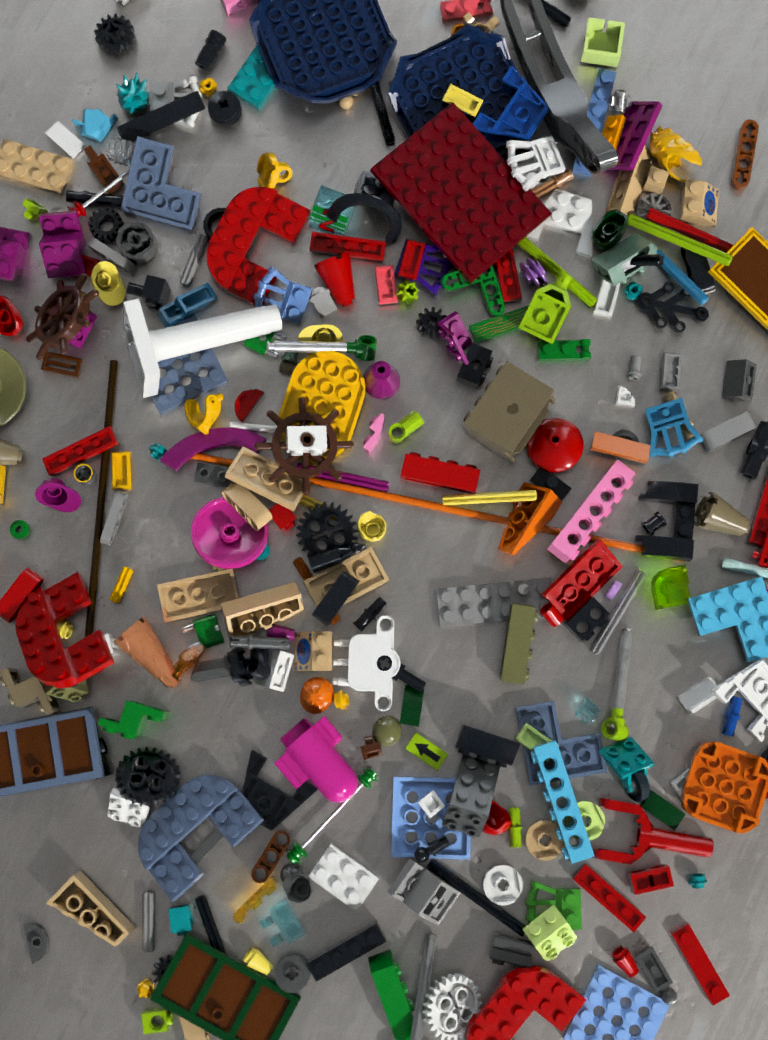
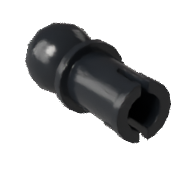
M444 834L431 843L427 842L428 847H418L414 852V857L416 861L424 863L429 859L430 854H433L435 857L436 853L451 845Z

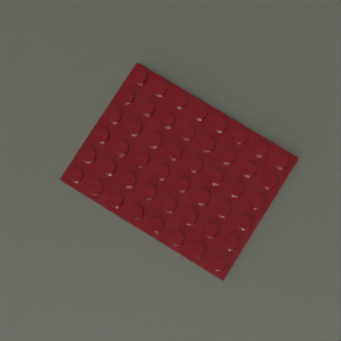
M453 102L370 169L375 178L470 284L552 215L531 189L526 192L522 189L521 183L512 177L511 167L508 166L507 162Z

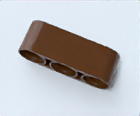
M280 829L271 838L252 869L251 877L256 883L265 882L273 872L291 842L289 831ZM278 834H285L287 836L285 844H280L277 841ZM268 851L276 853L277 858L275 861L267 859L266 854ZM256 869H264L266 877L258 878Z

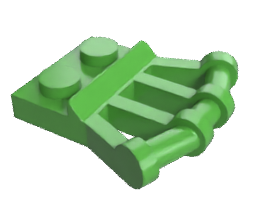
M531 881L530 885L532 887L527 900H525L528 911L526 920L529 923L542 914L535 913V906L555 905L572 930H582L580 888H551L536 881ZM539 889L554 894V899H536Z

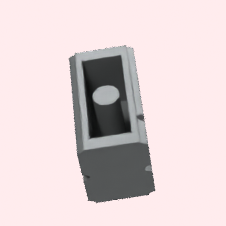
M493 933L489 959H493L492 963L504 966V962L512 964L514 969L519 967L521 969L524 967L529 968L534 945L531 941Z

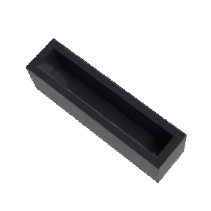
M375 921L308 959L307 966L317 982L387 942V938L378 921Z

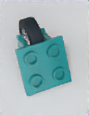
M632 737L599 750L600 755L621 778L623 789H625L627 795L633 801L640 802L649 797L650 786L647 770L654 766V762Z

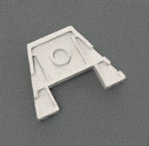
M556 189L544 204L552 215L526 237L538 242L543 224L580 235L575 254L591 259L593 254L592 200Z
M759 659L711 691L721 702L727 704L738 690L759 713L747 730L757 741L762 742L765 737L763 733L766 726H768V665Z

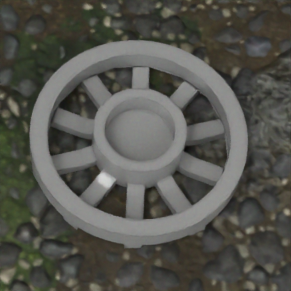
M650 193L642 197L636 208V214L641 218L647 215L650 208L666 213L669 216L672 213L670 202L664 195ZM654 197L659 198L657 203H655ZM647 198H651V204L646 200ZM661 200L665 202L664 204L659 205ZM644 201L648 207L641 206V203ZM667 206L668 210H662V208ZM640 209L646 210V212L640 214Z

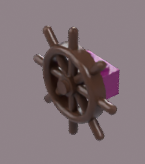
M82 273L74 286H64V282L58 280L56 283L57 290L47 298L42 306H35L34 310L38 313L35 331L26 337V341L31 343L38 338L43 342L36 354L38 360L44 358L49 347H60L62 354L67 353V345L81 349L98 318L96 314L89 310V302L99 295V291L93 289L86 294L81 290L88 278L86 273Z

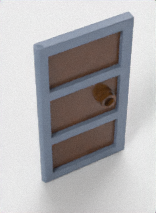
M93 707L0 724V797L104 777Z

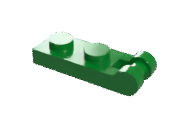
M556 340L553 344L546 341H538V361L591 359V352H589L591 340ZM576 347H581L582 352L576 353Z

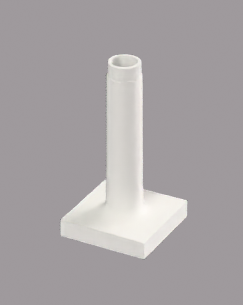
M134 299L123 302V331L143 398L158 395L160 380L158 362L161 360L282 330V320L276 304L162 329L148 330L140 300Z

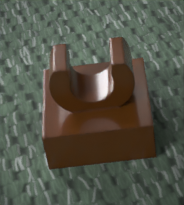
M372 735L364 737L366 745L360 747L364 760L383 755L380 743H374Z

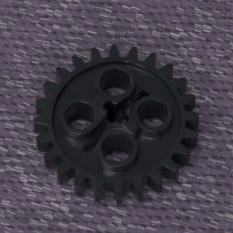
M324 501L322 507L316 503L315 510L310 506L308 508L310 514L304 512L303 516L305 519L300 518L298 520L302 525L296 527V529L301 531L296 534V537L302 538L298 544H304L301 551H309L307 557L336 546L351 547L354 543L352 540H358V536L354 535V533L358 532V529L353 528L357 521L351 522L350 520L353 514L347 516L348 509L346 508L342 511L341 504L335 508L334 502L327 506L326 501ZM335 516L338 519V524L331 525L328 522V517ZM312 522L318 523L320 530L313 531L310 528V524ZM343 526L342 530L332 532L329 535L330 537H328V535L326 534L316 539L311 538L314 535L322 534L325 531V528L327 529V531H331L337 527ZM335 535H343L345 541L343 543L336 542ZM317 541H324L327 545L326 549L318 548Z
M145 747L143 752L138 748L136 754L130 751V757L124 755L123 761H119V767L116 768L115 775L116 787L120 788V795L125 794V800L132 798V804L140 801V806L142 807L144 802H147L148 807H150L151 802H154L158 806L159 800L165 803L167 797L172 798L173 792H177L181 774L178 772L179 765H175V759L169 760L170 754L164 756L163 750L157 753L156 747L152 751Z

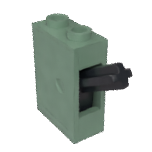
M634 233L591 259L597 276L615 286L620 282L621 284H626L628 282L627 278L632 277L636 272L644 273L646 266H661L664 257L656 253L658 250L654 242H650Z

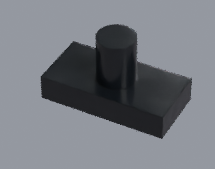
M540 468L529 480L534 485L551 489L561 501L572 489L553 473Z

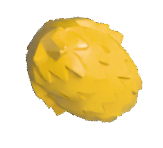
M659 126L655 132H651L650 154L658 160L659 166L663 170L668 171L673 179L685 182L688 178L681 168V157L693 164L702 165L699 152L692 147V144L682 139L679 134L672 132L671 128L662 129Z

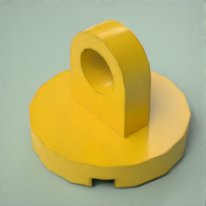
M266 152L262 154L257 164V173H260V178H257L259 187L274 189L277 182H286L291 178L292 169L287 163L278 162L276 155ZM282 170H286L283 175H279Z

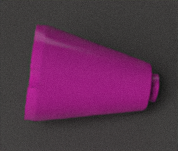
M378 361L370 365L363 375L365 390L371 397L384 399L393 396L398 391L400 375L393 365L385 361Z

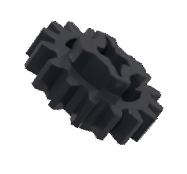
M116 13L113 18L109 14L106 20L101 18L102 24L97 23L98 30H94L95 40L100 49L104 48L106 53L111 50L113 55H115L116 51L122 54V49L128 51L127 45H133L132 39L135 38L134 28L130 20L125 21L123 15L118 18Z

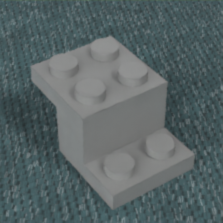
M411 858L404 865L403 870L388 890L390 895L405 903L419 916L438 926L461 893Z

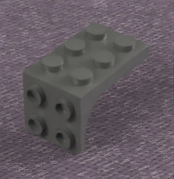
M464 754L462 755L442 826L465 833L471 837L480 836L489 816L500 766Z

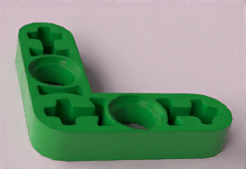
M492 266L488 269L486 276L482 274L478 277V280L471 284L463 280L462 274L459 271L448 273L441 278L440 285L445 291H453L478 283L488 314L498 316L504 312L505 304ZM448 277L449 280L458 278V282L451 284V287L445 283ZM488 284L494 287L495 291L492 295L485 291ZM497 296V299H494L495 305L500 306V308L497 309V312L496 310H492L494 302L493 300L489 301V298Z

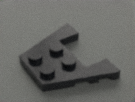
M252 749L242 793L264 819L261 825L272 831L313 795L317 788L305 781L297 788L293 797L264 781L258 777V774L268 758Z

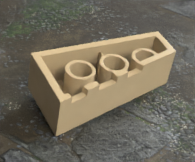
M295 582L220 604L229 640L230 635L248 636V634H252L255 636L254 633L262 629L267 630L272 627L273 623L279 620L282 622L304 610L301 593Z
M81 870L74 874L46 903L60 910V913L73 918L79 925L92 930L95 935L114 947L121 943L135 928Z

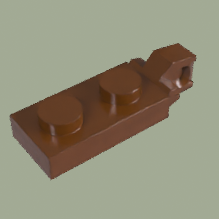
M91 145L84 149L89 158L86 160L89 168L104 188L120 177L103 153L99 152L96 154ZM122 180L119 181L107 193L112 194L124 186V182Z

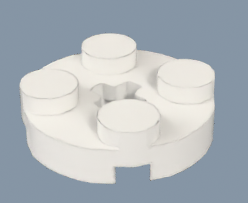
M499 864L493 866L485 873L483 890L492 902L502 906L510 905L520 896L523 890V881L520 874L513 867ZM501 879H504L505 882H508V886H505V890H502L501 887H497V884L500 883Z

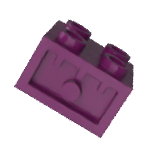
M455 311L437 322L440 329L438 334L443 341H446L447 345L445 348L448 353L454 355L458 362L461 361L467 365L469 362L463 349L471 345L472 340L459 313Z

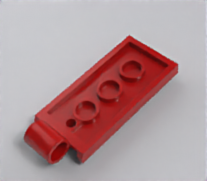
M597 539L541 594L543 598H547L549 603L542 606L540 614L552 627L558 626L562 621L568 622L623 567L602 540Z

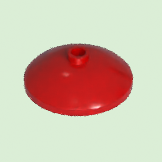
M562 418L543 420L526 444L530 460L538 468L553 473L566 471L576 465L582 456L584 448L583 437L579 429L570 421ZM557 438L559 441L554 443L552 439Z

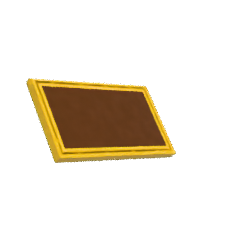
M751 227L727 252V254L733 256L730 265L726 266L717 262L708 273L768 330V242Z

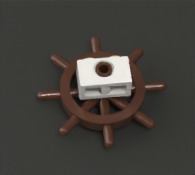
M302 396L299 398V413L292 414L284 420L272 410L267 412V416L277 425L272 442L256 443L254 448L256 450H272L273 457L279 467L270 475L269 480L271 482H275L286 472L291 476L302 478V492L304 495H308L310 493V478L327 471L335 480L340 481L342 479V475L331 464L335 459L337 449L353 448L354 443L352 441H337L335 431L330 425L339 415L337 409H334L324 419L316 414L307 412L306 398ZM300 422V426H290ZM307 422L317 426H307ZM283 432L286 433V442H280ZM329 449L328 455L326 459H324L321 456L322 452H326V450ZM281 450H286V453H291L286 460L283 457ZM309 455L319 464L318 466L309 469ZM299 456H301V469L292 466Z

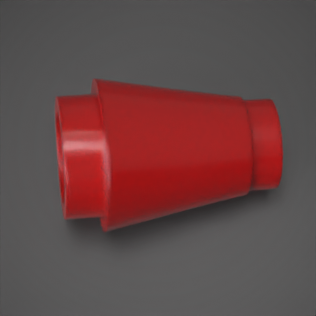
M620 946L612 952L613 962L630 978L638 974L639 969L629 949Z

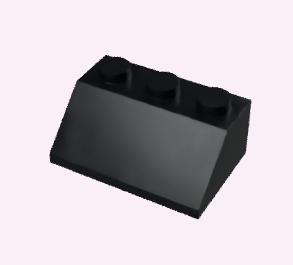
M461 725L455 747L459 748L458 753L469 756L471 752L477 754V759L488 762V758L496 760L495 765L506 768L507 764L512 766L521 743Z

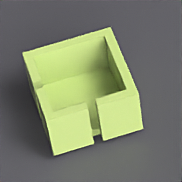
M588 17L581 62L617 67L621 55L625 23L609 20L605 32H602L605 20Z

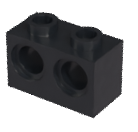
M592 597L564 626L580 642L584 639L588 641L595 634L593 630L597 626L601 628L609 620L607 616L610 613ZM592 609L599 611L598 619L591 617L590 611ZM579 622L584 623L586 626L584 633H580L576 628Z

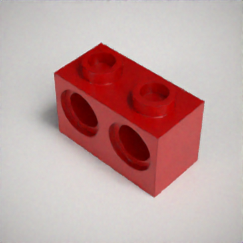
M666 864L627 872L631 892L635 895L674 886L670 866Z

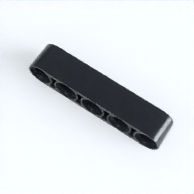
M195 91L116 128L124 145L136 141L137 136L143 138L206 108L199 92Z

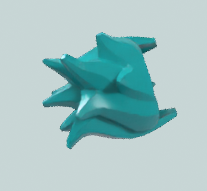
M136 72L135 78H131L128 81L124 75L122 85L116 84L118 87L117 96L119 97V104L122 109L130 114L138 113L149 105V92L145 86L147 79L140 82Z

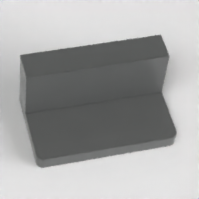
M747 359L727 361L722 396L725 398L738 397L744 401H752L757 364Z

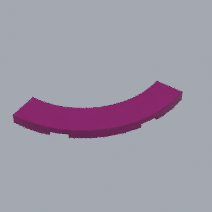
M239 428L209 429L208 434L204 435L202 432H197L179 441L163 455L160 462L177 472L186 461L203 450L207 451L223 446L236 449L245 447L258 454L260 450H256L254 445L266 442L267 439L257 433Z

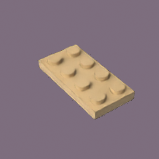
M3 138L0 146V177L63 196L75 163L73 159Z
M245 447L241 448L225 474V478L293 512L304 495L302 492V478H297L284 472L275 482H271L269 477L279 467L278 464Z
M370 547L344 560L343 563L332 566L303 581V584L317 608L343 570L360 581L344 604L376 589L390 580L374 550Z
M233 569L157 585L165 623L222 611L220 604L239 598Z

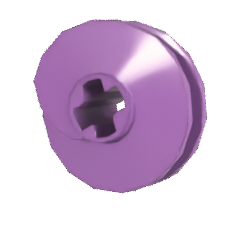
M527 258L526 264L524 262L519 263L521 272L530 286L534 282L540 289L539 278L545 285H548L545 270L536 259L533 261L531 258Z

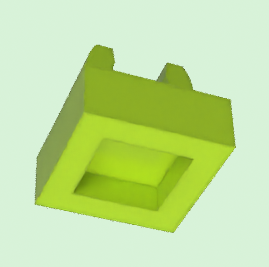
M25 198L22 203L27 208L23 216L28 220L34 221L37 216L48 211L33 199Z

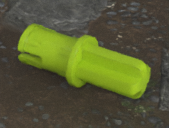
M510 807L508 813L512 823L508 828L509 847H522L521 829H523V826H521L520 808Z

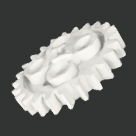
M457 973L455 975L448 974L447 978L441 976V983L436 980L434 981L436 987H429L432 992L430 995L425 994L428 1002H424L423 1005L427 1009L423 1010L422 1014L427 1017L423 1019V1022L428 1024L426 1029L431 1031L430 1034L440 1040H457V1038L463 1040L470 1018L473 1014L477 1015L480 1011L478 1006L482 1002L477 999L481 997V994L476 992L478 987L473 985L474 982L469 980L468 977Z

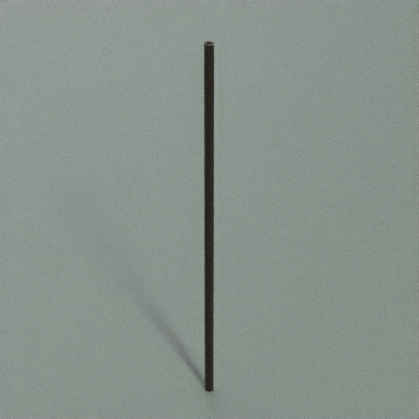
M110 360L104 428L112 427L118 365L116 360ZM110 449L101 454L89 584V597L92 604L87 606L85 637L93 633L101 550L100 538L103 528Z

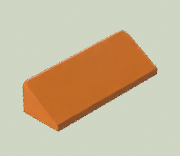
M595 431L590 450L646 464L649 459L651 445Z

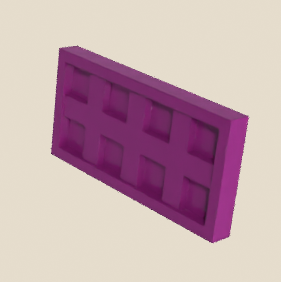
M632 101V105L626 108L624 113L626 121L616 151L618 164L608 170H634L663 106L659 101Z

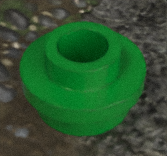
M16 520L10 526V533L16 539H23L29 534V525L23 520ZM21 526L22 531L17 533V527Z

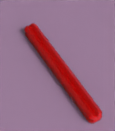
M650 208L646 217L722 252L727 253L733 247V244L654 208Z

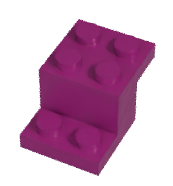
M77 210L40 214L39 220L43 236L39 242V247L47 277H66L85 273L82 252L86 244Z
M0 227V279L13 281L15 270H23L31 239L29 232Z

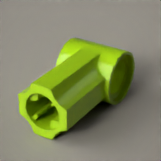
M413 410L398 423L392 424L388 431L389 441L393 444L402 443L407 436L424 424L422 417ZM398 430L402 433V435L400 437H394L392 435V432Z

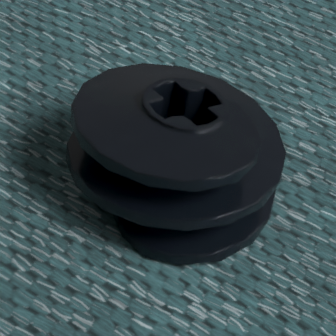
M219 91L210 97L207 107L210 117L215 122L229 126L239 121L242 108L236 95L228 91Z

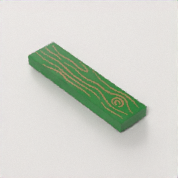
M529 305L469 325L475 344L519 330L518 327Z

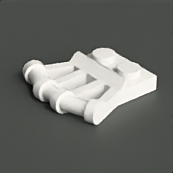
M192 76L178 83L151 82L149 112L190 94L176 93V91L191 87L192 93L198 91L202 99V94L197 85V77ZM200 112L176 123L193 129L195 126L194 122Z
M553 136L530 142L517 140L506 142V148L508 149V159L506 162L512 169V177L521 183L522 189L525 192L541 178L545 179L548 176L562 173L566 169ZM516 148L530 150L529 152L515 155ZM534 158L535 163L523 167L518 166V162ZM538 170L539 173L529 181L523 175L524 173Z

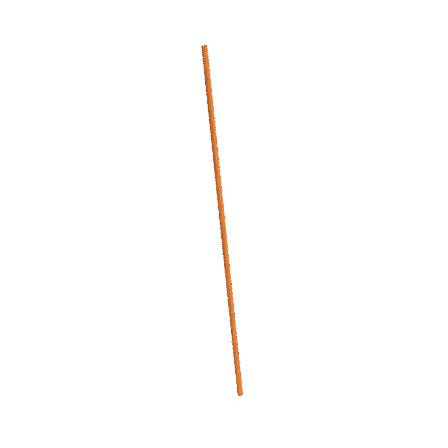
M197 453L190 458L228 467L234 461L203 453ZM318 477L310 478V484L504 525H508L510 521L508 517L443 505L442 503ZM545 525L539 532L558 536L562 529ZM589 535L591 538L588 542L590 543L600 539L609 547L638 553L645 551L642 545Z

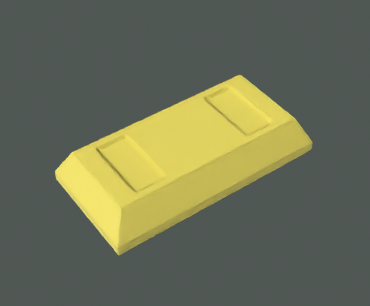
M452 84L449 85L442 101L448 104L453 102L460 110L473 117H476L484 101Z

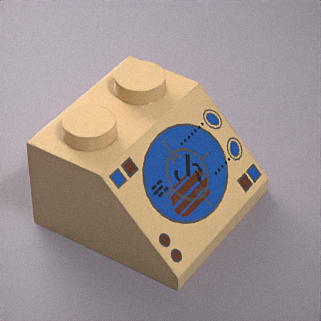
M686 179L681 188L679 220L687 224L715 227L719 190L705 181Z
M332 631L294 633V671H333Z

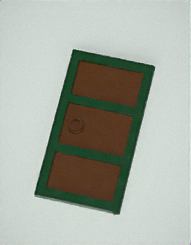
M186 933L149 999L221 1040H279L296 1006L300 1002L301 996L281 990L276 982L191 934Z

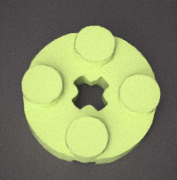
M579 801L577 804L581 817L590 818L588 821L589 825L585 826L589 841H592L601 835L605 824V816L601 808L589 801ZM566 816L565 825L569 826L572 823V817Z

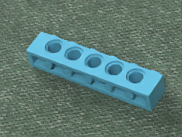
M552 740L533 746V752L530 753L533 763L538 765L539 771H537L539 782L544 783L546 790L543 791L546 802L550 801L552 809L549 810L552 821L557 822L558 828L555 831L559 841H563L564 848H562L565 860L569 859L571 864L594 857L557 741ZM547 758L553 760V766L550 769H545L543 765ZM554 777L559 778L560 781L559 786L556 788L550 786V780ZM559 797H565L566 803L562 807L556 805V800ZM566 816L572 817V823L569 826H564L562 823L563 818ZM577 835V844L570 845L569 838Z

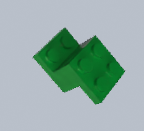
M126 700L120 721L100 717L98 725L103 727L102 731L112 734L118 731L121 732V736L124 738L136 739V737L142 736L147 719L155 722L168 720L170 712Z

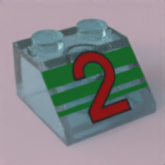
M321 185L314 201L308 226L328 234L344 236L356 206L345 209L340 214L337 222H333L327 216V212L337 198L346 194Z

